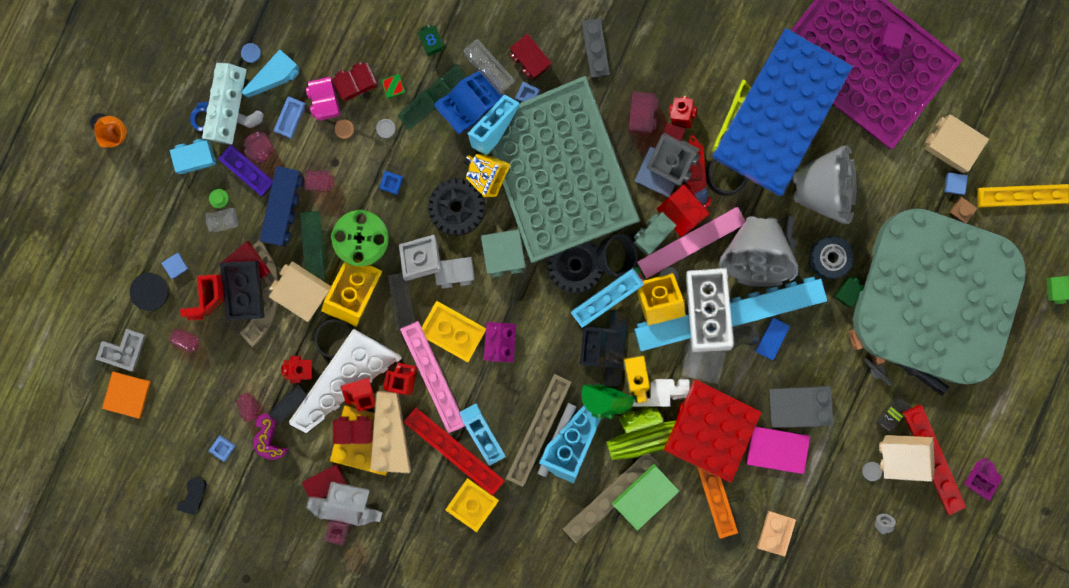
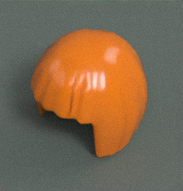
M101 117L94 126L96 141L102 148L118 146L123 143L127 136V127L117 117Z

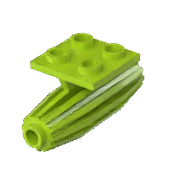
M645 406L639 411L624 413L622 416H619V420L625 433L607 441L611 459L635 458L663 450L676 421L663 422V418L656 406Z

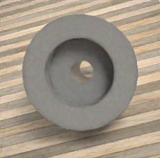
M879 514L876 517L875 527L879 530V533L886 534L894 530L896 521L892 516Z

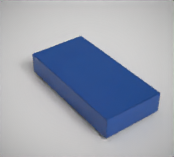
M772 318L755 352L774 360L790 326Z

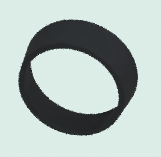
M713 159L706 168V181L714 193L721 196H731L741 191L744 187L747 177H745L742 185L733 191H723L717 188L711 179V169L717 160Z
M617 234L604 239L599 245L597 252L598 263L601 269L609 275L620 277L632 268L634 269L637 262V250L634 242L623 234ZM612 239L620 241L626 253L625 264L616 273L609 268L606 261V249Z
M331 318L324 321L318 327L315 334V344L317 349L323 356L329 359H333L334 356H329L323 353L317 344V334L320 328L328 322H340L349 329L350 333L354 329V327L351 324L346 323L338 318Z
M296 385L270 411L268 416L278 423L282 422L307 395L299 385Z

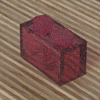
M632 92L628 132L651 134L652 129L656 130L657 118H653L654 110H658V99H655L656 93Z

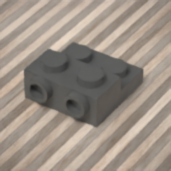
M663 133L647 165V169L681 186L684 181L688 182L693 174L690 169L692 165H697L701 157L698 154L700 149L684 140L681 142Z

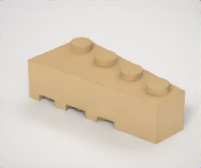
M377 392L371 470L411 472L398 393Z

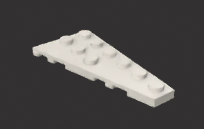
M353 329L290 419V425L307 433L324 420L327 414L332 410L338 409L340 404L345 401L341 390L342 385L369 378L371 383L372 379L381 372L384 373L395 361L398 362L402 357Z

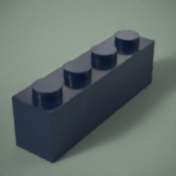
M276 166L259 241L283 247L286 246V243H289L291 238V232H289L290 224L293 225L295 220L294 206H297L299 202V195L297 193L299 187H302L304 180L300 171Z

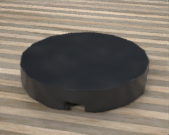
M143 273L132 282L130 298L139 309L146 311L157 310L167 302L169 286L160 275Z

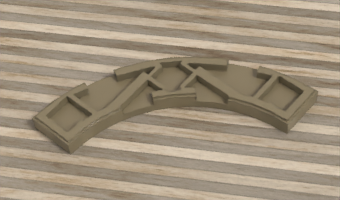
M257 241L253 247L271 271L270 274L261 280L265 317L262 319H251L248 325L240 332L252 348L267 333L278 308V303L269 297L272 292L269 288L275 280L279 282L278 272L269 250L261 241Z

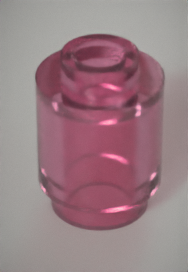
M174 329L169 338L172 346L189 354L192 351L195 352L200 344L198 336L183 329Z
M250 393L240 395L239 400H236L240 417L243 418L244 422L257 419L260 412L255 395L251 396Z

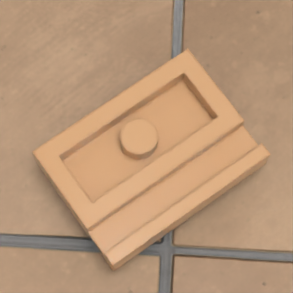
M768 511L757 548L785 557L796 519Z

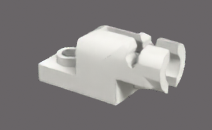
M655 379L649 382L650 388L647 402L636 404V401H634L633 406H670V398L676 400L687 397L689 380L679 379L675 387L673 379Z

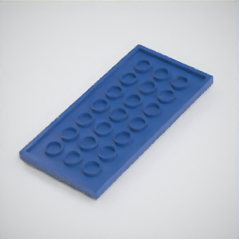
M785 28L712 158L781 196L853 66Z

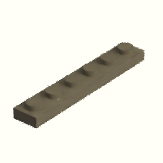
M556 374L553 375L508 472L507 480L522 487L524 486L572 383L571 381Z
M650 453L640 456L564 526L563 530L577 543L615 508L612 504L614 500L653 464L657 467L660 464Z

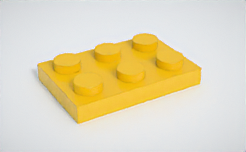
M436 301L422 326L427 340L466 362H469L486 332L485 327Z

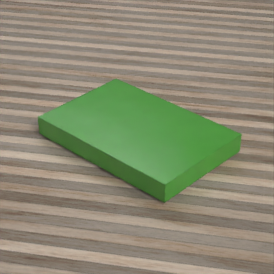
M653 464L612 504L638 531L679 490Z

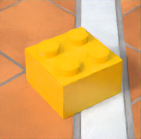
M673 273L643 281L644 285L637 289L638 299L648 326L685 316L684 300Z

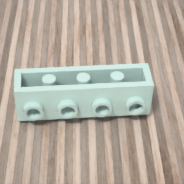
M216 63L206 121L203 127V139L223 144H233L247 69L229 63Z

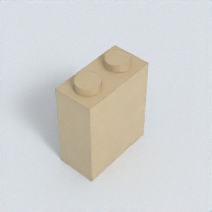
M951 114L941 117L936 124L937 130L935 133H931L926 140L925 150L961 173H966L971 169L989 139Z
M292 261L289 266L285 264L279 273L282 275L279 282L275 280L269 288L272 291L269 297L308 322L329 292L331 286Z
M885 435L883 442H880L879 452L883 454L880 469L884 471V478L932 481L935 474L932 437Z

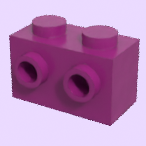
M487 322L484 360L514 362L516 324Z

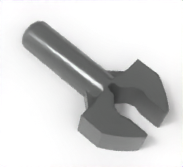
M788 215L784 235L792 250L797 243V240H794L791 236L795 217Z

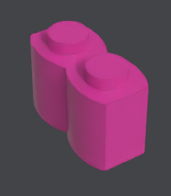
M326 77L309 81V87L306 88L308 98H312L313 106H310L312 117L322 121L341 116L332 78Z

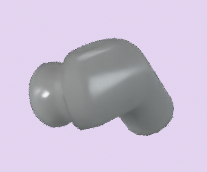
M258 110L249 116L238 113L237 123L253 128L262 122L264 115Z

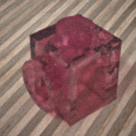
M257 131L244 140L246 148L244 152L249 160L253 159L255 162L262 163L270 158L269 155L276 151L269 137L264 132Z

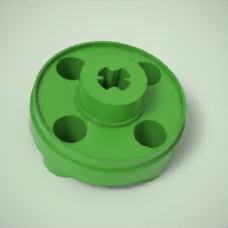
M356 210L345 214L337 221L331 234V239L336 254L344 262L353 266L363 267L374 264L384 255L388 247L389 235L384 222L378 216L368 211ZM361 214H365L367 217L364 224H358L357 218ZM340 232L346 234L343 242L337 241V234ZM361 234L363 237H365V240L362 241V243H360V241H357L358 236L361 237ZM376 236H384L385 240L382 245H376ZM361 252L364 256L363 261L356 263L354 256L356 253Z

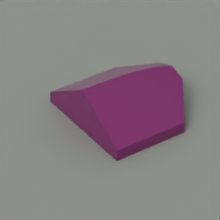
M987 458L977 461L964 485L967 489L990 501L1002 477L998 474L994 464Z

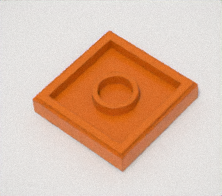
M113 371L102 409L140 419L151 381Z

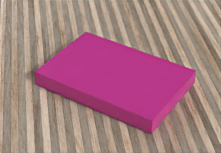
M755 427L750 438L746 464L804 474L810 436Z

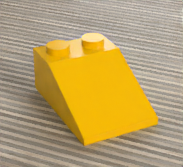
M354 258L356 263L362 262ZM344 262L323 302L322 312L357 327L382 271L370 265L359 267Z

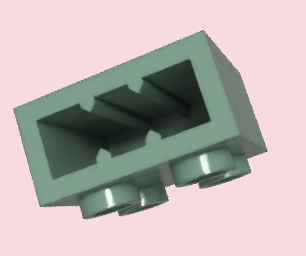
M663 213L659 216L657 214L653 215L646 223L649 225L646 230L644 228L640 229L633 237L636 239L634 241L635 246L646 256L650 255L676 227Z
M519 229L481 236L487 274H491L492 277L503 276V272L510 271L511 274L522 273V269L525 268Z

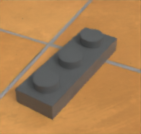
M601 18L582 21L590 78L609 76Z

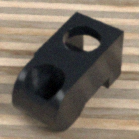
M195 477L188 481L186 498L178 503L176 510L192 515L199 513L207 488V482L204 478Z

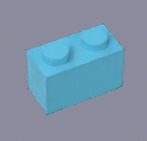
M197 139L193 141L194 144L187 146L186 144H179L175 146V149L170 150L175 173L181 175L217 165L211 142L205 139Z

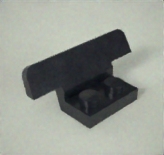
M611 310L610 329L583 327L580 365L606 367L604 386H619L622 381L628 317L626 313Z

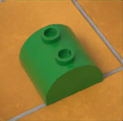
M583 385L582 401L585 408L592 413V417L602 419L603 416L613 419L614 414H624L632 408L635 397L609 386Z

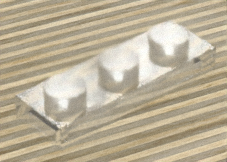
M478 39L463 50L462 53L500 95L515 83L514 78Z

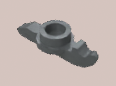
M864 358L866 364L871 368V375L874 378H881L889 386L893 384L885 376V369L882 365H875L869 359Z

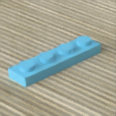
M632 268L572 310L571 314L583 328L643 286L644 282Z

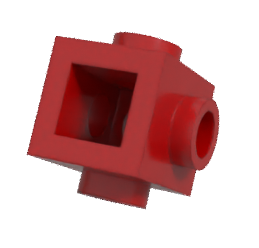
M674 97V102L669 107L672 125L692 128L693 118L697 117L698 112L694 100L688 97Z
M290 356V360H283L281 365L283 379L290 380V383H301V379H312V360H301V356Z

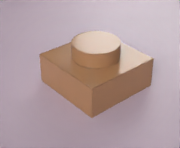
M961 197L949 214L960 222L967 223L977 208Z

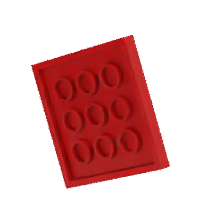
M694 380L663 451L732 483L761 412L698 380Z

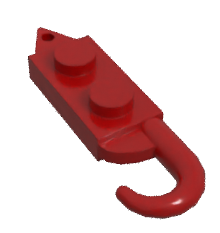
M692 134L688 143L700 149L698 154L701 157L697 165H692L690 169L693 174L687 182V186L696 195V192L706 187L707 181L704 145H701L695 135ZM708 197L706 204H704L706 208L711 204V197Z

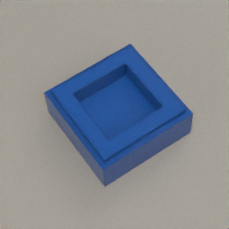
M385 171L379 189L398 195L404 177Z

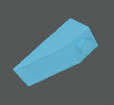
M279 50L243 89L242 93L249 98L287 83L298 75L300 67Z
M504 94L468 133L471 147L487 156L499 143L520 106L519 102Z
M477 404L459 412L465 427L489 466L506 457Z

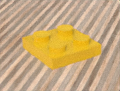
M467 478L445 510L477 532L499 499Z

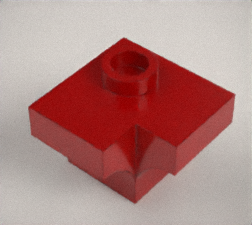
M397 363L395 371H386L383 389L389 392L412 395L418 367Z
M369 378L341 386L346 405H355L358 412L376 407V398Z

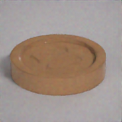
M340 120L335 125V133L342 139L350 138L354 133V126L349 120Z

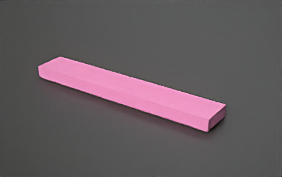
M736 207L641 259L637 264L647 279L743 226L746 221L739 208Z
M419 321L401 328L403 337L447 432L451 433L464 427L458 405Z

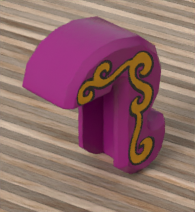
M265 413L256 420V427H261L262 430L255 435L253 446L259 456L269 460H276L285 456L289 449L271 445L277 421L268 416L269 413Z

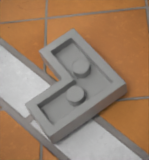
M126 329L120 346L106 341L101 342L96 360L134 371L146 335Z

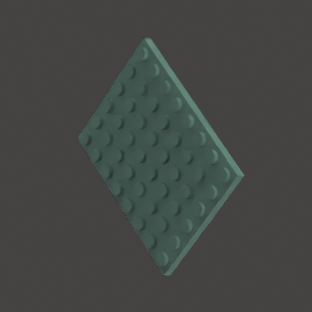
M586 76L519 103V108L499 143L491 152L493 157L511 165L503 185L531 263L640 221Z

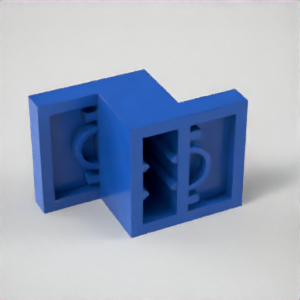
M480 70L461 80L447 96L439 99L434 106L451 124L452 128L460 134L476 125L503 95Z

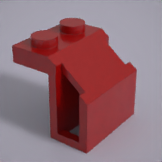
M221 275L197 276L199 307L180 309L181 317H187V320H204L203 316L210 315L213 310L224 302ZM210 281H213V286H214V299H213V300H212V296H211V284H210Z

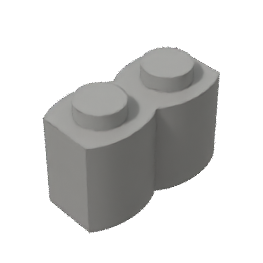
M472 257L440 261L441 271L435 273L436 285H441V289L451 288L453 283H460V286L472 285L471 281L475 280Z

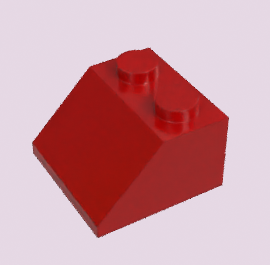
M686 184L681 186L656 208L660 214L663 213L676 225L674 230L680 237L684 236L710 213Z

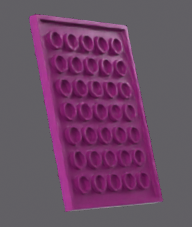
M814 0L791 30L853 66L832 105L889 150L895 147L963 60L887 0ZM887 22L907 27L902 47L894 54L885 53L882 51L883 49L877 48L883 26Z

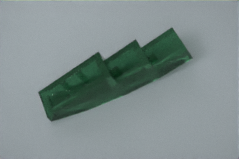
M455 64L443 77H439L427 90L419 94L397 116L411 130L437 109L434 104L439 99L447 96L461 80L467 78V74L458 64Z
M320 211L301 212L305 270L327 283L324 255L325 245Z

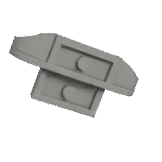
M335 482L330 484L327 499L309 497L307 509L320 519L356 526L365 525L373 521L380 522L382 512L365 507L369 495L368 489Z

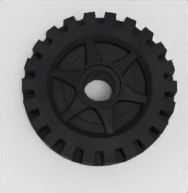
M455 178L445 180L437 185L429 197V216L433 224L442 232L454 236L465 235L472 232L481 223L485 212L484 198L467 180ZM453 203H461L462 209L459 212H453L451 209Z
M588 241L548 257L547 270L553 283L560 289L571 293L584 292L595 286L603 273L598 263L597 245L592 241ZM571 260H579L581 267L578 270H573L570 267Z

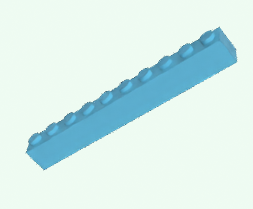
M814 276L803 279L804 283L797 285L796 281L785 284L786 288L778 290L777 286L766 289L767 293L760 295L759 291L748 294L749 298L741 300V296L729 299L731 327L826 302L827 298L822 280H815ZM709 308V309H706L705 312H707L708 314H711V313L714 312V311H711L710 308ZM686 313L684 317L649 326L647 322L637 324L638 328L634 329L639 351L691 338L689 314L686 315ZM709 326L706 331H709V333H711L715 330H712L711 326Z

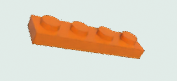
M697 467L719 539L737 534L738 531L721 478Z

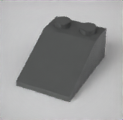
M831 386L769 389L771 427L833 425Z

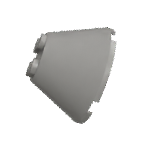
M841 146L800 167L798 172H794L793 180L797 187V191L794 193L795 203H799L803 207L843 224H849L852 221L854 212L850 213L851 206L856 204V171L854 160L849 158L851 149L848 146Z
M748 217L746 219V222L740 228L719 261V269H726L727 278L730 275L737 279V283L748 286L773 287L782 285V282L788 279L792 281L797 276V262L781 226L777 223V219H757L756 217Z

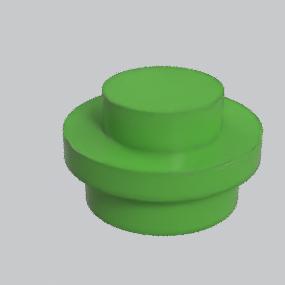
M216 189L211 192L209 201L213 207L223 208L228 204L229 196L224 190Z

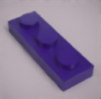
M232 145L218 158L260 196L263 197L272 187L273 180Z

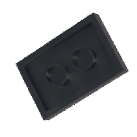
M258 260L220 263L226 320L264 318Z

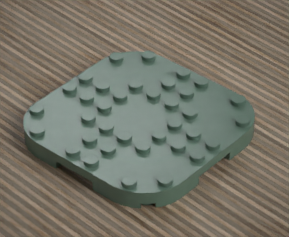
M910 209L890 217L878 232L872 251L874 257L863 291H860L854 311V331L858 335L862 347L877 358L901 364L952 383L974 384L985 380L996 371L1002 360L1024 286L1026 270L1020 251L1010 240L1003 236L929 210Z

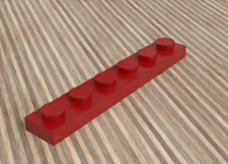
M919 404L902 412L913 437L933 438L935 474L932 482L946 514L951 515L966 508L923 406Z
M417 407L404 421L408 427L492 496L505 481Z

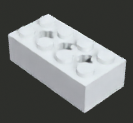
M726 269L687 271L686 285L692 352L731 350L733 339ZM708 289V291L712 293H710V295H707L706 293H704V290ZM709 307L710 310H711V311H714V312H712L711 314H708V313L705 312V311H706V308ZM709 326H711L712 330H715L713 333L706 331Z

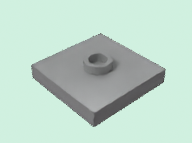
M435 235L399 244L402 273L405 281L441 271L438 243Z

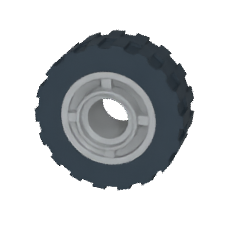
M830 236L820 239L812 246L813 248L809 252L810 267H812L814 273L825 279H835L846 275L854 262L852 247L848 245L846 240H842L840 237ZM829 253H832L835 257L833 263L828 260Z

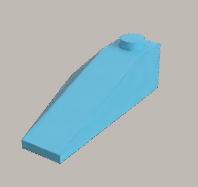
M583 406L547 445L539 464L555 476L574 483L601 419L592 417V413Z

